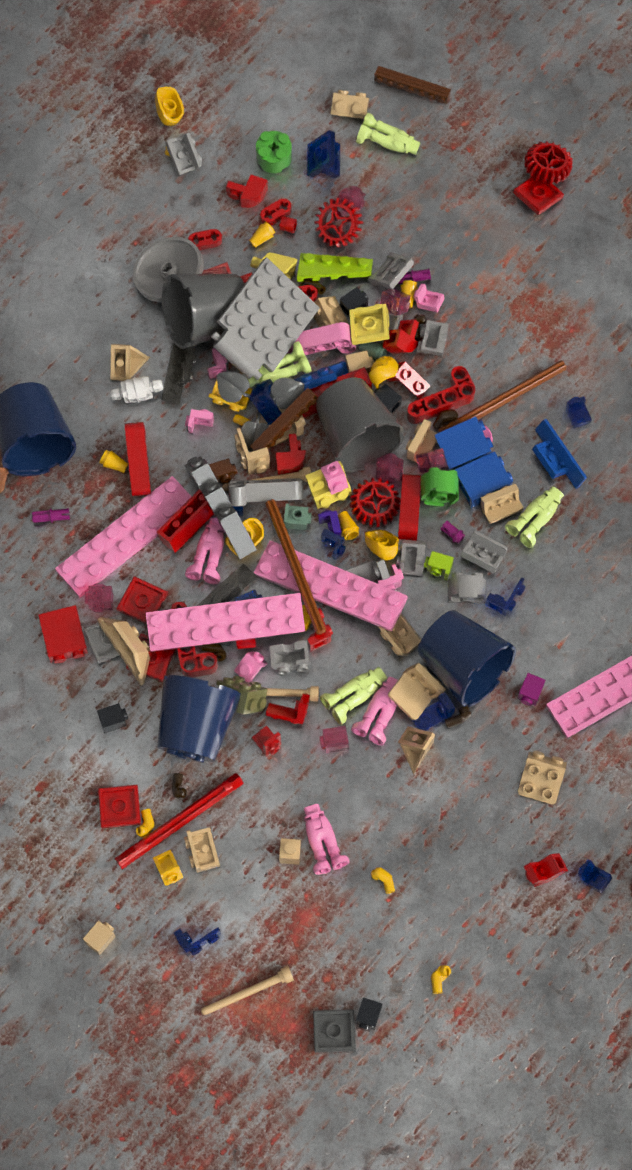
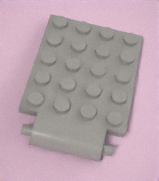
M266 257L217 320V323L224 331L221 335L217 332L212 334L211 337L216 341L213 347L247 379L254 377L258 380L262 376L258 371L263 365L269 372H273L320 307Z

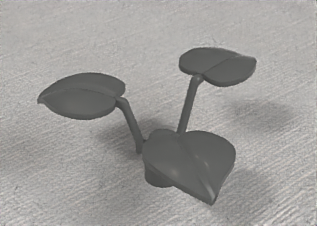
M233 371L217 374L218 391L225 401L230 403L238 402L242 395L254 399L253 405L258 409L256 422L247 421L241 429L247 449L250 452L254 451L250 446L269 427L266 423H259L261 411L267 407L269 401L276 400L278 408L287 409L304 392V383L283 377L274 381L271 387V393L274 397H268L264 393H259L255 396L254 394L245 393L249 389L250 383L243 374Z

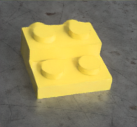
M375 304L369 307H357L349 310L353 345L390 339L389 312L386 304Z
M338 461L344 471L341 461ZM321 469L305 475L317 509L328 508L331 503L338 500L344 501L348 496L353 495L348 480V488L331 495Z

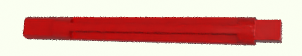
M235 773L220 783L210 792L114 858L122 870L150 851V849L243 785L241 777Z

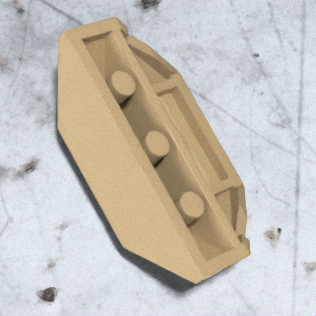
M99 617L97 620L100 628L142 686L145 683L150 660L149 646L145 641H140L138 638L140 634L134 625L130 626L127 621Z

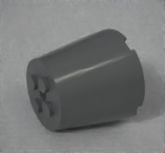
M171 274L167 276L168 282L163 284L162 310L166 326L169 325L172 331L170 337L179 348L185 349L212 340L211 336L214 332L221 335L224 329L217 323V320L244 286L243 280L237 274Z
M347 378L333 384L320 395L316 402V410L334 460L341 461L345 472L363 471L367 465L372 463L377 465L383 462L399 448L404 440L403 426L361 378Z

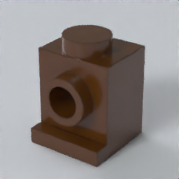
M229 458L209 464L218 483H228L234 479V475L238 474L235 464H231Z

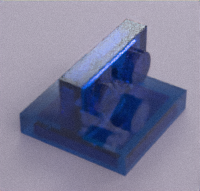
M331 130L307 144V176L311 178L320 173L334 178L340 176V143L335 142V132Z

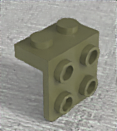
M233 676V678L224 677L223 680H217L216 685H223L241 693L237 713L243 715L261 712L265 708L268 689L261 687V683L254 681L246 682L245 678L241 676Z

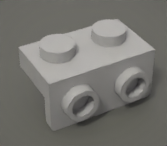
M189 132L165 141L178 176L202 167L201 156L197 153L193 136H190Z
M474 531L460 556L494 574L503 561L508 548Z

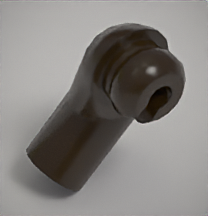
M424 314L414 316V319L419 322L415 335L416 341L420 340V324L426 323V316Z
M453 409L441 411L432 425L437 429L442 428L445 422H452L458 419L457 411Z
M468 706L459 708V715L445 719L448 729L462 724L471 717V711H469Z

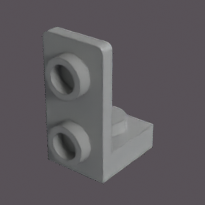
M376 558L345 570L370 581L379 578L382 580L390 578L385 561L381 558Z

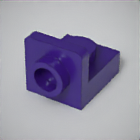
M325 510L318 514L319 524L327 523L329 534L333 533L334 539L342 538L337 511Z

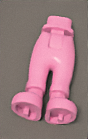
M210 518L209 524H206L205 530L198 541L196 555L193 560L194 564L185 571V576L190 580L197 581L201 579L207 552L210 551L203 579L212 585H217L220 582L221 578L216 568L223 551L224 531L216 518Z
M388 677L387 681L383 682L382 687L372 697L362 717L363 720L352 725L351 731L354 734L366 737L371 723H373L378 711L381 710L375 726L369 734V740L376 745H384L386 737L383 730L386 728L397 707L389 698L388 693L398 681L397 679Z
M319 804L305 807L306 834L315 860H317V864L313 866L314 873L320 875L331 871L322 840L325 842L328 855L331 858L333 870H338L350 863L349 857L339 854L340 850L337 846L333 828L324 815V811L320 810Z

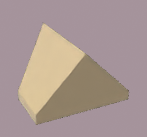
M111 344L110 380L125 381L131 379L150 357L131 345Z
M408 726L398 743L401 745L414 774L434 743L435 734Z

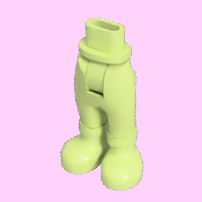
M370 113L366 114L356 139L358 144H362L366 139H370V141L376 142L389 150L405 152V154L409 152L416 155L421 142L414 140V137L409 136L405 131L388 125L381 120L377 121Z
M297 341L293 344V352L287 353L273 372H269L262 365L258 370L262 374L261 378L258 380L254 377L248 379L249 387L273 384L277 379L295 376L298 374L297 372H312L300 342Z
M554 486L549 490H545L542 495L535 498L526 507L517 520H511L506 523V531L516 537L530 519L537 515L534 521L529 524V527L520 534L521 543L528 548H532L536 543L535 533L554 515L564 494Z
M380 667L373 671L370 669L368 672L360 674L345 683L335 693H323L320 696V700L326 709H332L333 718L339 725H342L347 720L346 714L348 710L351 711L354 707L369 699L382 686V682L388 678ZM353 692L355 693L349 699H346L345 701H343V703L334 707L337 704V702L343 700L349 694Z

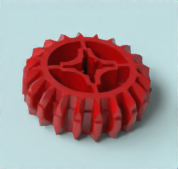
M547 140L545 143L539 141L538 144H533L527 150L524 158V168H526V173L530 174V178H536V182L540 180L543 184L545 182H548L549 185L553 182L558 184L570 175L573 167V158H571L570 152L566 151V148H561V144L555 145L554 141L548 143Z
M337 198L336 202L334 199H330L329 203L324 202L325 209L319 207L318 209L321 214L316 213L315 215L319 218V221H314V224H319L315 231H321L318 237H324L323 242H329V246L336 245V247H341V244L348 246V242L353 243L352 236L358 238L359 235L356 231H362L358 227V224H363V221H358L362 214H356L359 208H353L354 202L348 203V199L345 198L343 201L341 198ZM338 207L345 209L350 216L343 217L341 212L338 211ZM331 212V220L326 223L327 216ZM337 219H339V220H344V221H341L340 226H339V225H333V224H336V221H338ZM351 222V227L345 235L346 225ZM334 228L336 233H339L340 238L331 235L328 229Z
M373 477L371 482L365 479L363 481L364 485L358 483V489L354 488L352 492L354 495L350 496L352 501L350 508H353L352 514L356 515L357 521L362 519L363 525L369 522L370 528L373 526V523L376 524L377 528L380 527L381 522L386 526L387 520L392 522L393 516L397 517V510H400L399 503L401 498L397 497L399 492L394 490V484L388 486V480L382 483L381 478L378 479V482L374 481ZM371 492V495L369 497H364V499L361 500V498L366 493ZM374 497H375V501L377 502V509H376L375 504H374V502H373ZM390 505V507L386 511H384L383 513H379V511L382 508H386V506Z

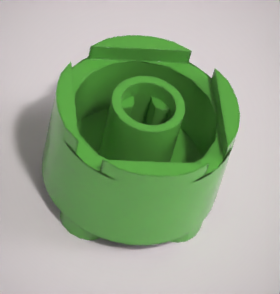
M264 131L261 133L256 142V160L264 171L279 173L291 164L292 145L287 134L279 131Z
M437 467L429 468V472L421 476V501L424 500V504L435 507H442L447 502H450V505L458 502L459 480L457 471H445Z

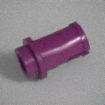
M446 521L442 525L443 527L440 528L441 531L453 539V543L459 544L465 537L463 530H458L449 521Z

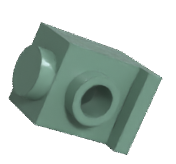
M286 504L284 514L285 527L287 529L307 530V524H311L312 513H308V507Z

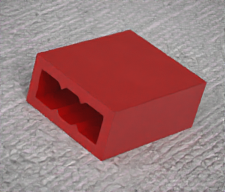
M76 605L38 614L51 663L59 664L65 662L66 659H78L84 657V654H88Z

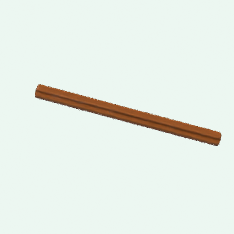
M564 361L553 364L438 430V433L475 416L477 419L484 417L566 370V364Z
M274 499L268 500L265 503L315 632L317 635L326 632V628L278 506Z

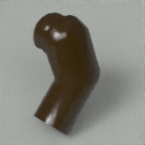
M303 279V282L299 284V286H315L320 295L326 291V288L321 283L312 281V279Z
M221 644L202 645L201 651L213 653L218 662L226 659L227 654Z
M180 773L173 774L172 791L176 799L185 798L187 795V790L182 788L183 774Z

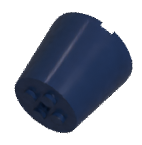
M35 382L21 383L6 389L0 394V454L2 465L9 470V473L18 476L42 475L50 472V468L58 464L60 467L73 457L76 451L75 439L53 396L45 385Z
M451 610L439 617L428 628L419 643L418 655L462 706L468 705L471 707L487 697L501 682L498 678L503 671L508 672L516 655V648L510 642L458 611Z
M179 675L164 676L157 748L166 751V754L183 760L190 758L200 763H204V761L214 762L238 705L241 693L223 685H219L218 688L208 686L209 681Z

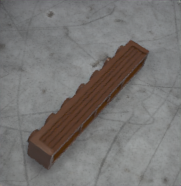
M381 66L377 67L374 75V81L378 83H384L409 93L427 97L430 100L439 101L440 103L447 104L451 95V89Z
M307 387L250 447L254 451L273 447L276 441L282 438L284 433L290 430L295 422L299 421L300 416L317 402L318 397Z

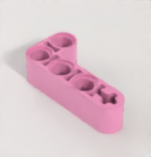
M343 322L303 331L295 341L300 342L305 355L335 348L344 354L356 351V345L352 344L351 327ZM293 345L287 353L293 352Z

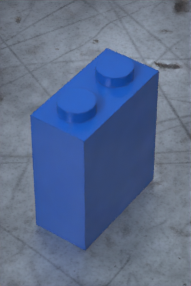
M475 416L435 434L450 470L459 468L492 453L491 448L494 446L490 437H485L483 431L486 428L482 419L478 421Z
M495 451L455 469L458 475L459 488L471 508L481 504V497H484L486 494L512 485V475L509 471L506 472L503 467V459L501 456H497Z

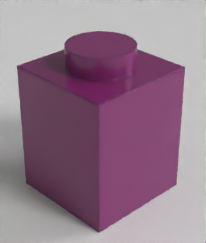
M527 673L517 699L525 705L536 706L546 680Z

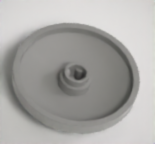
M168 237L160 239L149 245L137 258L133 268L134 284L145 298L155 302H162L163 284L168 282L167 276L171 274H202L204 268L203 256L198 247L186 238Z

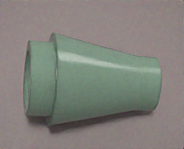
M363 343L359 344L358 347L359 351H367L368 356H372L375 361L387 354V350L382 347L383 344Z

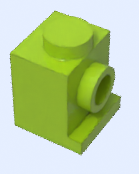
M432 551L430 557L426 556L423 567L427 568L431 575L438 577L442 575L444 580L448 581L454 557Z

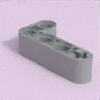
M300 478L231 481L228 485L229 501L232 506H244L247 502H262L271 499L275 501L303 499V481Z

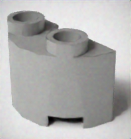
M427 320L426 327H422L420 338H423V341H419L417 352L443 356L449 324Z
M399 539L398 550L402 551V553L397 555L396 566H400L403 574L422 576L426 542Z
M459 572L453 573L452 578L448 580V603H462L464 601L486 603V580L483 578V574L473 573L471 575H464Z
M307 640L297 641L290 645L278 644L269 646L271 668L277 670L278 674L285 675L293 670L298 672L308 670L310 662Z

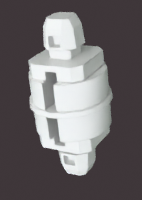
M148 376L133 377V379L121 381L122 388L112 389L111 397L113 400L124 398L126 404L139 403L152 399L153 391L163 390L162 380L150 382Z

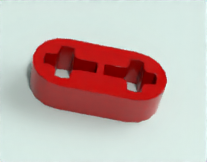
M279 199L265 207L260 213L261 222L273 225L279 222L282 216H289L292 212L291 202L288 199ZM280 206L287 207V210L281 209ZM268 214L269 216H272V218H265V215Z
M210 229L192 233L189 235L188 240L192 241L201 251L220 246L222 234L217 229ZM212 236L216 237V241H213ZM197 239L199 244H195L194 240Z

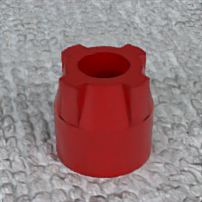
M282 216L279 224L280 230L295 233L297 219Z

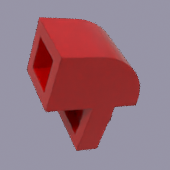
M251 174L246 186L228 181L226 186L227 196L234 200L239 199L243 208L255 207L265 197L268 190V180Z
M415 319L401 320L398 329L389 330L390 339L384 340L382 347L392 354L413 352L419 343L415 340L419 322Z
M296 433L289 434L290 451L276 453L278 475L299 472L305 465L306 450H301V440H297Z
M559 853L550 854L538 862H531L523 866L527 879L532 882L534 887L554 880L568 871Z

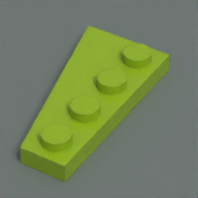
M300 253L297 282H303V279L312 278V281H318L320 277H330L331 279H338L341 276H346L347 278L370 277L373 259Z

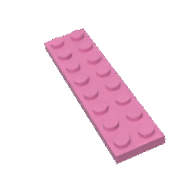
M171 476L152 491L151 494H148L55 568L56 572L76 595L81 598L158 536L157 531L192 496Z
M270 540L253 572L254 576L300 593L282 545ZM295 550L315 601L392 632L408 599L407 595Z
M300 593L146 613L151 652L305 632Z
M632 656L546 704L547 709L566 739L632 702Z

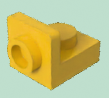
M171 849L153 857L165 886L183 878Z

